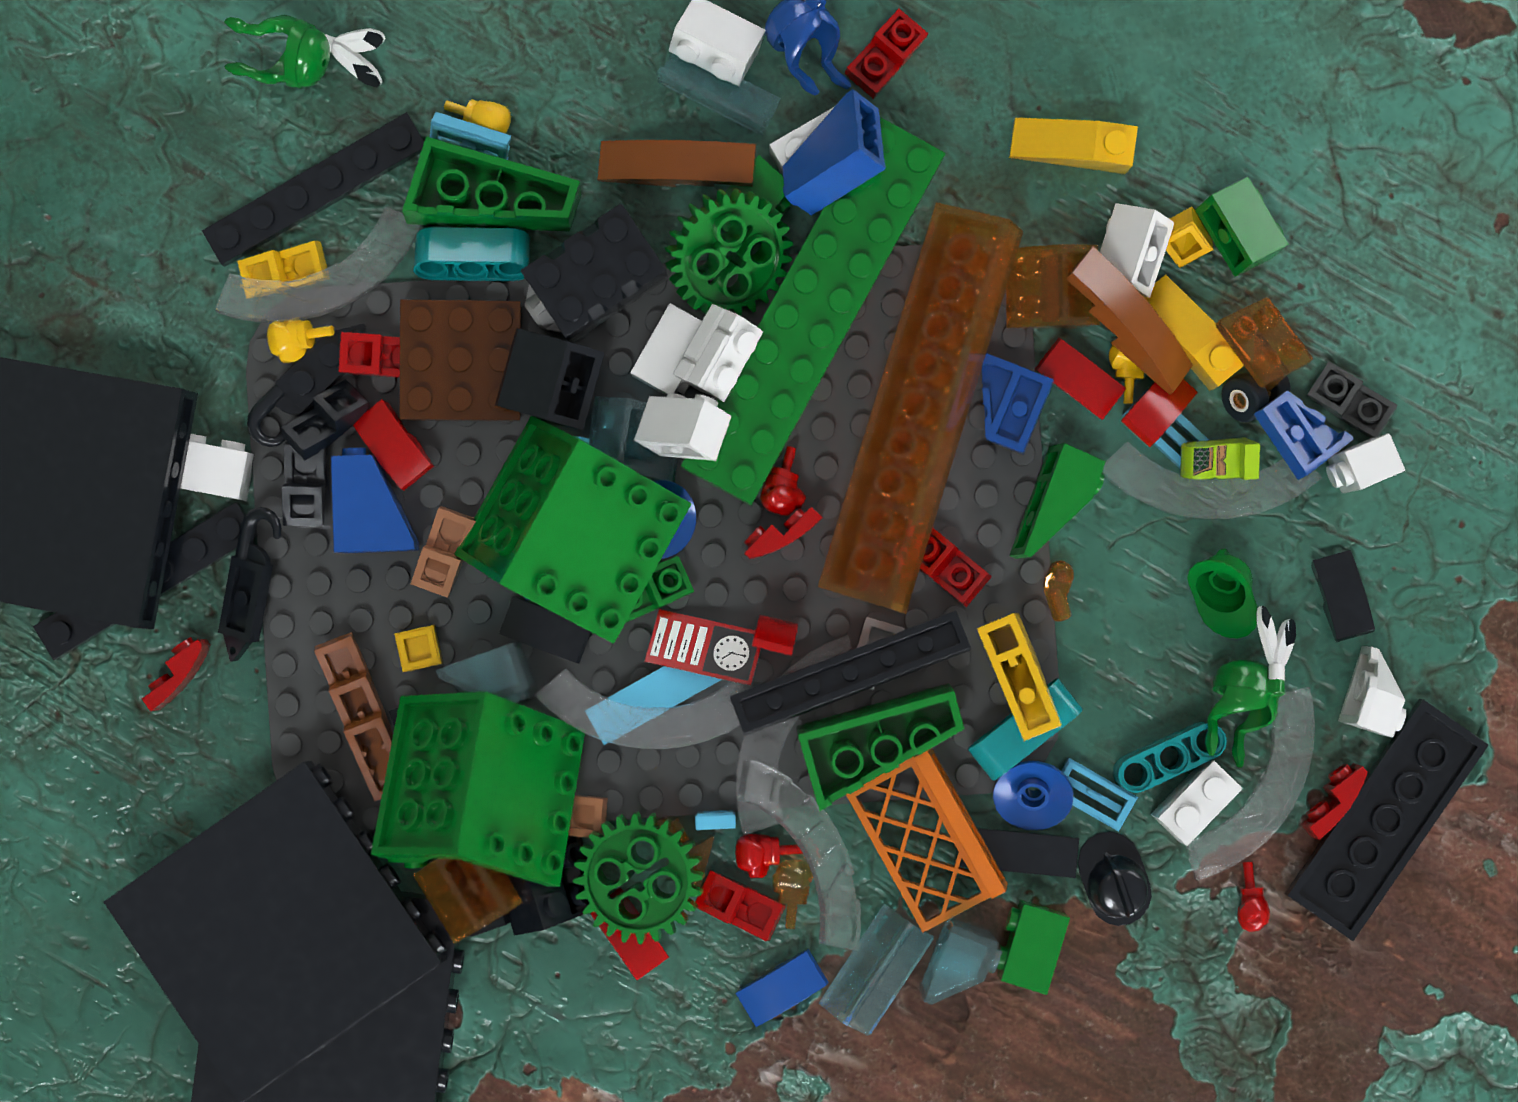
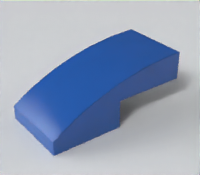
M807 949L777 965L771 972L741 987L735 994L755 1027H758L827 986L829 982L810 950Z

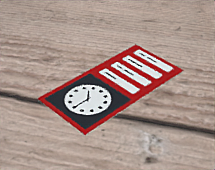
M659 609L644 662L751 686L761 648L752 646L756 630Z

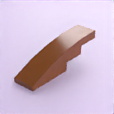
M601 141L597 180L600 182L676 187L677 184L714 187L715 184L753 187L757 147L756 144L718 141Z
M1092 246L1085 252L1066 277V280L1093 303L1089 312L1116 335L1111 344L1169 395L1172 394L1193 364L1173 333L1149 302L1109 260Z
M350 632L316 645L314 652L327 679L329 693L344 725L343 732L375 802L382 798L393 731L355 637Z

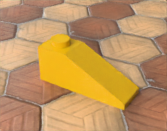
M1015 118L1009 158L1126 174L1133 166L1138 126L1091 120Z
M1164 275L1154 284L1150 298L1144 297L1173 333L1193 364L1191 369L1209 391L1219 387L1249 362L1228 335L1167 275Z
M1019 613L1010 614L977 628L1023 740L1026 741L1062 726L1037 656Z

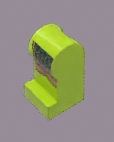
M1243 437L1193 441L1181 444L1180 476L1183 478L1259 479L1260 443Z

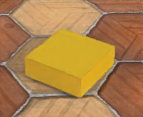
M435 625L394 634L403 672L443 664Z

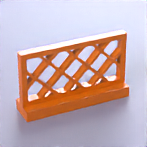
M933 748L920 755L913 756L899 764V767L889 773H883L864 784V787L857 791L846 794L922 933L990 897L993 899L1006 892L1008 883ZM912 767L920 781L916 796L893 789L897 774ZM891 778L889 787L879 785ZM869 789L887 793L881 814L866 810L858 795ZM922 789L925 790L929 799L920 797ZM891 795L914 802L908 822L886 816ZM918 803L935 808L939 815L935 830L913 824ZM870 818L879 820L877 829ZM883 822L906 828L900 849L884 844L880 837ZM942 823L949 834L940 832ZM911 830L933 836L928 857L905 850ZM938 838L955 844L959 851L955 865L932 859ZM890 853L898 855L896 864ZM903 857L926 863L920 884L903 878L899 871ZM961 858H963L968 869L959 867ZM930 865L953 872L947 892L924 885ZM957 873L974 878L981 892L969 898L952 894ZM909 888L918 890L916 899ZM922 892L945 898L941 913L926 919L919 907ZM949 900L958 902V904L947 909Z

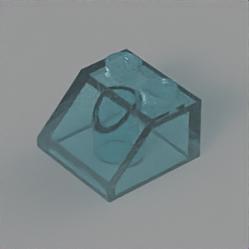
M595 396L589 445L650 480L661 479L675 483L678 458L659 456L634 441L647 403L628 398Z
M513 642L436 670L438 678L467 692L486 691L512 702L529 698L528 689L536 687L521 642Z
M953 917L945 921L919 987L923 1001L932 1005L985 981L988 972L994 973L1002 951L998 949L999 942L989 931Z

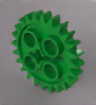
M734 188L729 198L727 193L718 189L716 201H713L704 194L702 195V208L699 209L690 203L688 206L692 216L689 219L683 216L677 217L683 226L682 230H670L669 232L677 240L675 245L665 247V250L675 257L665 263V266L671 272H675L669 278V281L675 287H679L676 293L683 300L688 299V305L694 310L700 307V310L705 315L712 304L725 310L730 309L731 312L739 316L742 314V306H746L749 310L755 312V300L760 298L763 302L768 303L769 298L766 291L769 288L778 291L780 287L775 282V279L777 277H786L787 272L781 268V265L793 260L790 255L783 252L784 249L793 245L789 238L783 236L790 228L780 221L783 215L775 208L771 209L772 204L764 198L759 200V197L752 191H749L744 197L743 192ZM732 220L731 228L726 233L720 234L723 224ZM761 241L759 251L750 255L752 246ZM729 251H732V255L730 257H727L726 254ZM709 253L707 261L703 265L696 267L699 257ZM738 274L736 282L732 286L726 287L728 279Z
M635 812L632 815L631 823H628L624 815L620 814L616 817L617 828L609 821H605L601 824L604 836L596 831L589 835L590 840L595 846L584 844L579 849L588 858L579 859L574 863L575 867L584 871V874L578 875L573 879V883L584 885V889L575 897L579 900L588 899L590 903L582 911L583 914L595 911L598 916L593 926L597 927L603 922L609 924L606 934L608 937L617 929L621 930L623 943L629 939L632 933L636 934L638 944H643L647 933H650L653 940L658 942L661 939V928L669 935H673L676 932L673 920L685 925L689 919L683 909L694 912L698 907L690 896L697 897L703 893V889L694 885V882L702 880L705 873L693 870V867L702 860V857L690 856L688 853L695 845V842L691 841L682 844L680 839L685 830L682 828L672 834L669 831L671 826L670 819H667L661 826L656 825L655 813L648 817L646 823L642 822L639 812ZM638 841H647L653 846L654 857L652 859H643L637 854L636 843ZM662 858L669 859V864L651 873L643 883L637 882L614 898L609 896L611 890L626 883L635 872L640 874ZM603 863H615L621 872L620 879L610 880L606 878L602 871ZM658 876H670L675 881L676 891L671 894L662 892L657 885ZM625 897H636L642 904V912L640 914L629 913L624 907Z

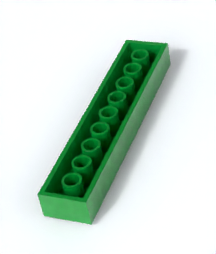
M881 117L880 124L885 170L823 208L758 325V328L763 333L757 342L755 350L748 358L725 402L717 399V407L731 415V419L716 461L685 458L681 465L685 471L751 507L946 154Z

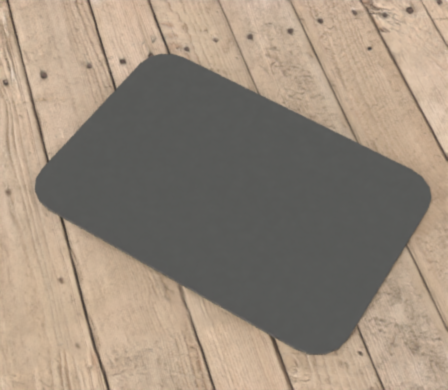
M938 243L896 246L774 465V467H782L787 446L796 448L791 472L799 475L797 487L806 495V500L801 509L806 512L812 507L823 518L811 530L788 546L754 559H749L744 555L749 548L744 543L745 540L760 525L765 530L773 525L784 535L788 529L783 524L798 508L788 516L772 513L765 509L761 503V491L751 507L682 469L681 465L685 458L659 456L634 441L649 396H667L632 377L630 372L670 303L703 321L706 315L700 310V307L694 310L688 305V299L683 300L676 293L679 287H675L667 279L573 342L605 352L584 429L581 430L545 419H538L572 436L589 438V445L650 480H668L680 485L689 493L695 505L696 526L690 541L680 552L671 557L661 559L659 562L662 563L679 556L695 592L659 609L756 630L760 614L798 624L792 656L761 648L751 686L722 679L605 745L602 743L585 710L663 667L644 662L659 609L625 623L614 644L591 632L580 664L499 634L512 598L516 597L525 600V597L500 585L465 561L462 563L448 598L411 585L422 548L427 543L438 508L443 506L473 518L475 517L531 417L530 415L520 413V421L400 420L408 433L417 438L434 465L431 470L405 491L400 489L384 470L419 541L420 551L334 552L331 456H342L343 448H366V455H373L354 426L326 447V502L323 526H283L282 486L285 484L284 443L286 441L278 446L267 447L255 442L250 436L251 453L254 454L252 472L255 508L265 507L275 512L282 527L279 539L273 537L272 526L265 519L260 520L256 528L258 535L257 545L267 552L270 564L273 565L263 617V636L272 767L276 781L304 761H313L315 766L320 763L333 780V783L329 786L336 797L339 799L343 796L353 808L356 816L352 820L360 832L366 830L374 838L381 799L374 802L343 732L344 725L331 698L329 684L314 652L316 645L352 632L393 733L395 727L389 711L399 707L400 696L483 691L586 729L575 795L608 798L606 821H614L620 814H623L626 820L632 818L635 812H639L641 818H648L652 813H655L656 817L696 815L698 811L733 810V812L818 806L796 726L948 683L955 692L965 729L932 748L959 796L994 792L997 779L992 781L967 749L977 739L1012 713L977 628L1010 614L1019 613L1046 683L1049 684L1051 681L1059 678L1049 541L1032 557L1015 559L1009 556L1043 465L1040 419H1038L1024 455L987 441L985 435V412L980 364L982 351L1036 372L1032 315L1024 286L1004 261L977 246ZM788 254L793 260L788 263H782L781 268L788 273L798 254ZM707 260L697 261L696 267L703 265ZM662 263L667 271L668 278H670L675 272H671L665 266V263ZM738 274L728 279L726 287H730L736 282ZM777 277L775 279L779 287L785 277ZM526 278L519 281L422 280L317 288L287 297L265 314L251 338L246 366L248 413L275 385V382L296 363H282L279 357L271 354L267 342V329L269 324L274 321L308 320L313 328L332 325L335 330L365 324V334L400 337V300L521 301L520 329L567 341L563 333L540 329L525 307L529 287ZM770 288L766 291L769 298L768 303L763 302L760 298L755 300V312H752L746 306H742L741 317L758 327L777 291ZM357 329L354 333H360V330ZM321 337L315 338V343H316ZM346 373L334 384L336 385L346 379L369 402L368 410L383 399L390 403L400 419V378ZM692 386L688 388L685 395L677 393L690 399H694L697 394L705 395L717 401L716 398ZM314 405L307 412L314 409ZM275 407L263 418L261 430L266 436L277 437L282 434L281 427L300 417L305 412L300 415H290ZM925 523H928L991 575L990 580L967 607L901 554L902 550ZM527 601V602L533 603V604H535V605H538L537 603H535V602H533V601ZM957 611L971 646V651L878 685L873 691L865 690L744 736L730 696L856 649L866 617L900 626L906 630ZM435 625L443 664L403 672L394 634ZM1058 732L1020 762H1045L1058 739ZM912 767L897 774L893 789L916 796L920 781ZM891 778L879 785L889 787ZM869 789L858 795L861 803L885 801L887 793ZM922 789L920 797L929 798L925 790ZM845 795L832 802V805L850 804ZM891 795L890 801L905 799Z

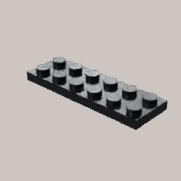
M1419 699L1406 717L1401 730L1395 733L1368 772L1364 784L1350 809L1323 837L1285 892V895L1345 937L1354 941L1489 745L1424 699Z

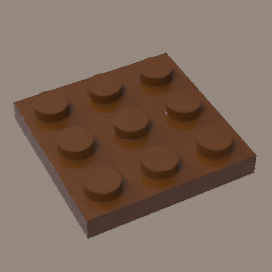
M400 300V420L520 421V412L495 406L515 330L516 328L520 329L521 301Z

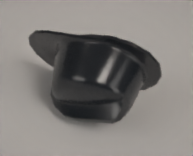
M1114 832L1098 833L1088 839L1080 850L1078 867L1092 909L1100 919L1108 924L1121 926L1137 921L1149 908L1152 897L1150 882L1138 850L1128 838Z

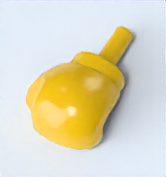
M471 99L467 106L448 100L444 104V110L462 115L464 121L505 134L509 129L511 122L510 110L499 103Z
M308 320L274 321L269 324L267 329V342L271 354L279 357L282 363H292L301 359L307 349L314 347L315 338L332 336L335 330L332 325L313 328Z
M1112 345L1109 350L1110 364L1116 370L1115 377L1125 379L1124 387L1126 390L1124 392L1123 404H1133L1134 380L1144 379V372Z

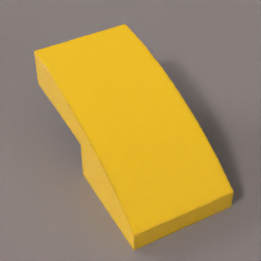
M315 240L282 251L271 250L237 261L246 299L279 294L330 280L321 242Z

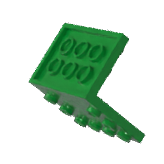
M531 416L475 515V524L454 554L500 585L614 644L692 503L579 438Z
M486 691L400 696L371 855L381 858L460 859L548 887H560L586 729Z

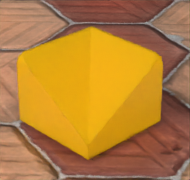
M1193 207L1170 218L1175 223L1166 251L1179 268L1213 250V240Z

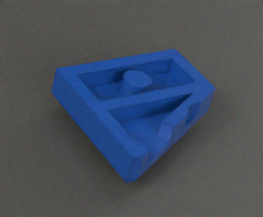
M982 351L980 364L982 370L986 440L1024 455L1053 386L1054 379Z
M1289 391L1278 395L1254 413V416L1298 480L1309 475L1354 440L1347 431L1337 433L1324 424L1325 416L1315 409L1306 407L1302 400Z

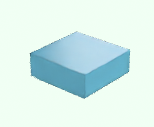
M733 810L698 811L695 815L696 830L736 828V812H733Z

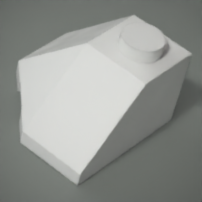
M1362 646L1338 721L1393 738L1395 731L1399 732L1406 718V709L1403 708L1405 698L1380 650L1374 647Z

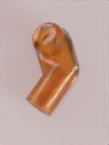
M1062 560L1055 561L1050 565L1049 572L1043 583L1044 593L1052 618L1057 622L1064 621L1072 616L1067 595L1074 580V570L1070 564Z

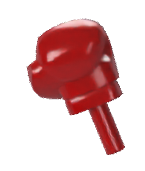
M791 446L786 448L782 467L772 468L760 495L761 503L765 509L782 516H788L796 508H801L806 500L804 492L797 487L799 475L791 472L796 448Z
M745 834L737 840L735 846L737 866L741 870L747 871L750 878L765 877L769 866L780 864V855L804 854L803 844L779 845V838L777 836L770 837L769 835Z
M1243 862L1245 888H1241V905L1238 906L1237 918L1242 929L1248 932H1255L1261 930L1269 923L1270 909L1264 897L1263 887H1255L1253 862Z

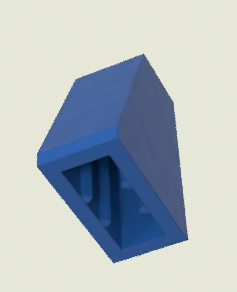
M854 89L844 95L782 166L783 192L786 199L792 205L800 207L812 216L885 170L879 109Z
M343 448L342 456H331L334 552L420 551L419 541L377 459L373 455H366V448Z

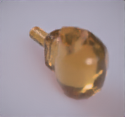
M783 860L777 866L776 872L772 876L774 892L779 894L778 901L787 904L786 929H795L797 904H807L809 884L814 878V868L809 862L804 860Z

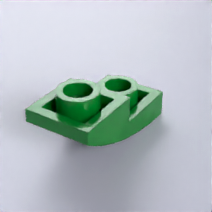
M679 556L657 565L626 623L695 592Z

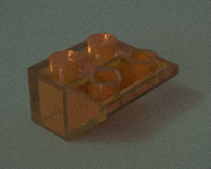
M1058 244L1005 249L1007 328H1085L1100 325V321L1089 312L1093 303L1066 280V277L1085 252L1092 246L1098 250V245Z
M438 858L413 874L454 944L485 927L523 902L506 873L460 859Z

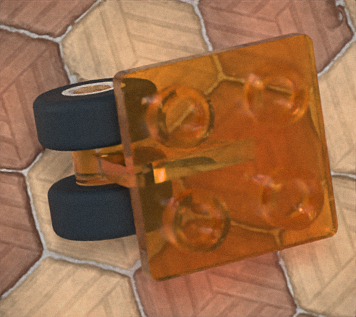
M1267 297L1220 319L1215 325L1249 372L1241 373L1229 379L1222 389V402L1226 411L1231 417L1240 422L1255 420V412L1278 395L1286 391L1290 392L1291 386L1287 375L1308 365L1313 360L1303 342L1296 336L1282 317L1280 311Z

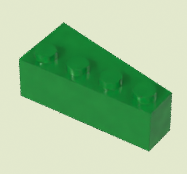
M426 136L402 212L406 223L409 225L513 228L520 230L570 232L581 198V187L579 180Z
M949 683L796 726L819 812L832 805V802L857 791L864 787V784L883 773H889L899 767V764L917 754L924 753L965 729L955 692Z

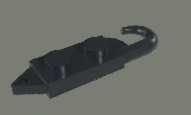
M365 324L335 330L334 335L321 337L314 344V347L310 348L301 359L275 382V385L252 407L248 414L247 428L255 442L262 446L273 447L286 441L282 434L277 437L266 436L261 430L263 418L275 407L290 415L306 413L314 405L313 397L331 388L346 374L339 372L341 332L354 333L358 329L360 333H365Z
M265 507L252 509L244 516L240 526L236 553L231 557L218 633L224 636L231 662L238 661L253 642H259L273 565L270 564L267 552L254 544L257 524L262 519L267 520L271 524L275 539L281 537L282 529L276 513Z

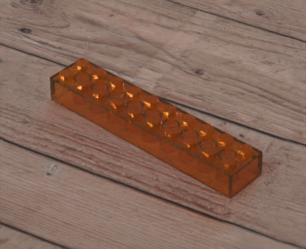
M936 202L819 580V588L906 614L1023 235V231L1011 219Z

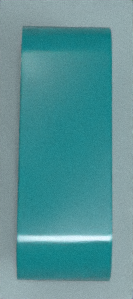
M424 228L416 233L413 271L420 278L427 280L519 281L525 278L520 270L529 265L530 236L525 231L513 228Z
M1059 678L1051 681L1047 686L1062 726L1024 741L1014 716L1010 713L967 749L992 781L1013 768L1083 711V708Z
M1207 722L1193 723L1122 756L1113 767L1114 780L1118 786L1129 792L1139 793L1146 791L1220 756L1226 748V735L1218 727V746L1215 755L1210 756L1207 750L1201 751L1196 743L1198 734L1208 729ZM1173 746L1178 752V761L1172 767L1165 768L1161 764L1160 754L1166 747ZM1138 763L1143 771L1140 781L1135 784H1127L1124 779V770L1128 765Z

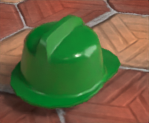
M1220 549L1216 555L1208 560L1194 564L1189 570L1187 580L1198 612L1204 623L1213 632L1223 637L1238 639L1248 636L1257 626L1258 609L1252 592L1253 578L1250 568L1238 557L1230 555L1227 549Z

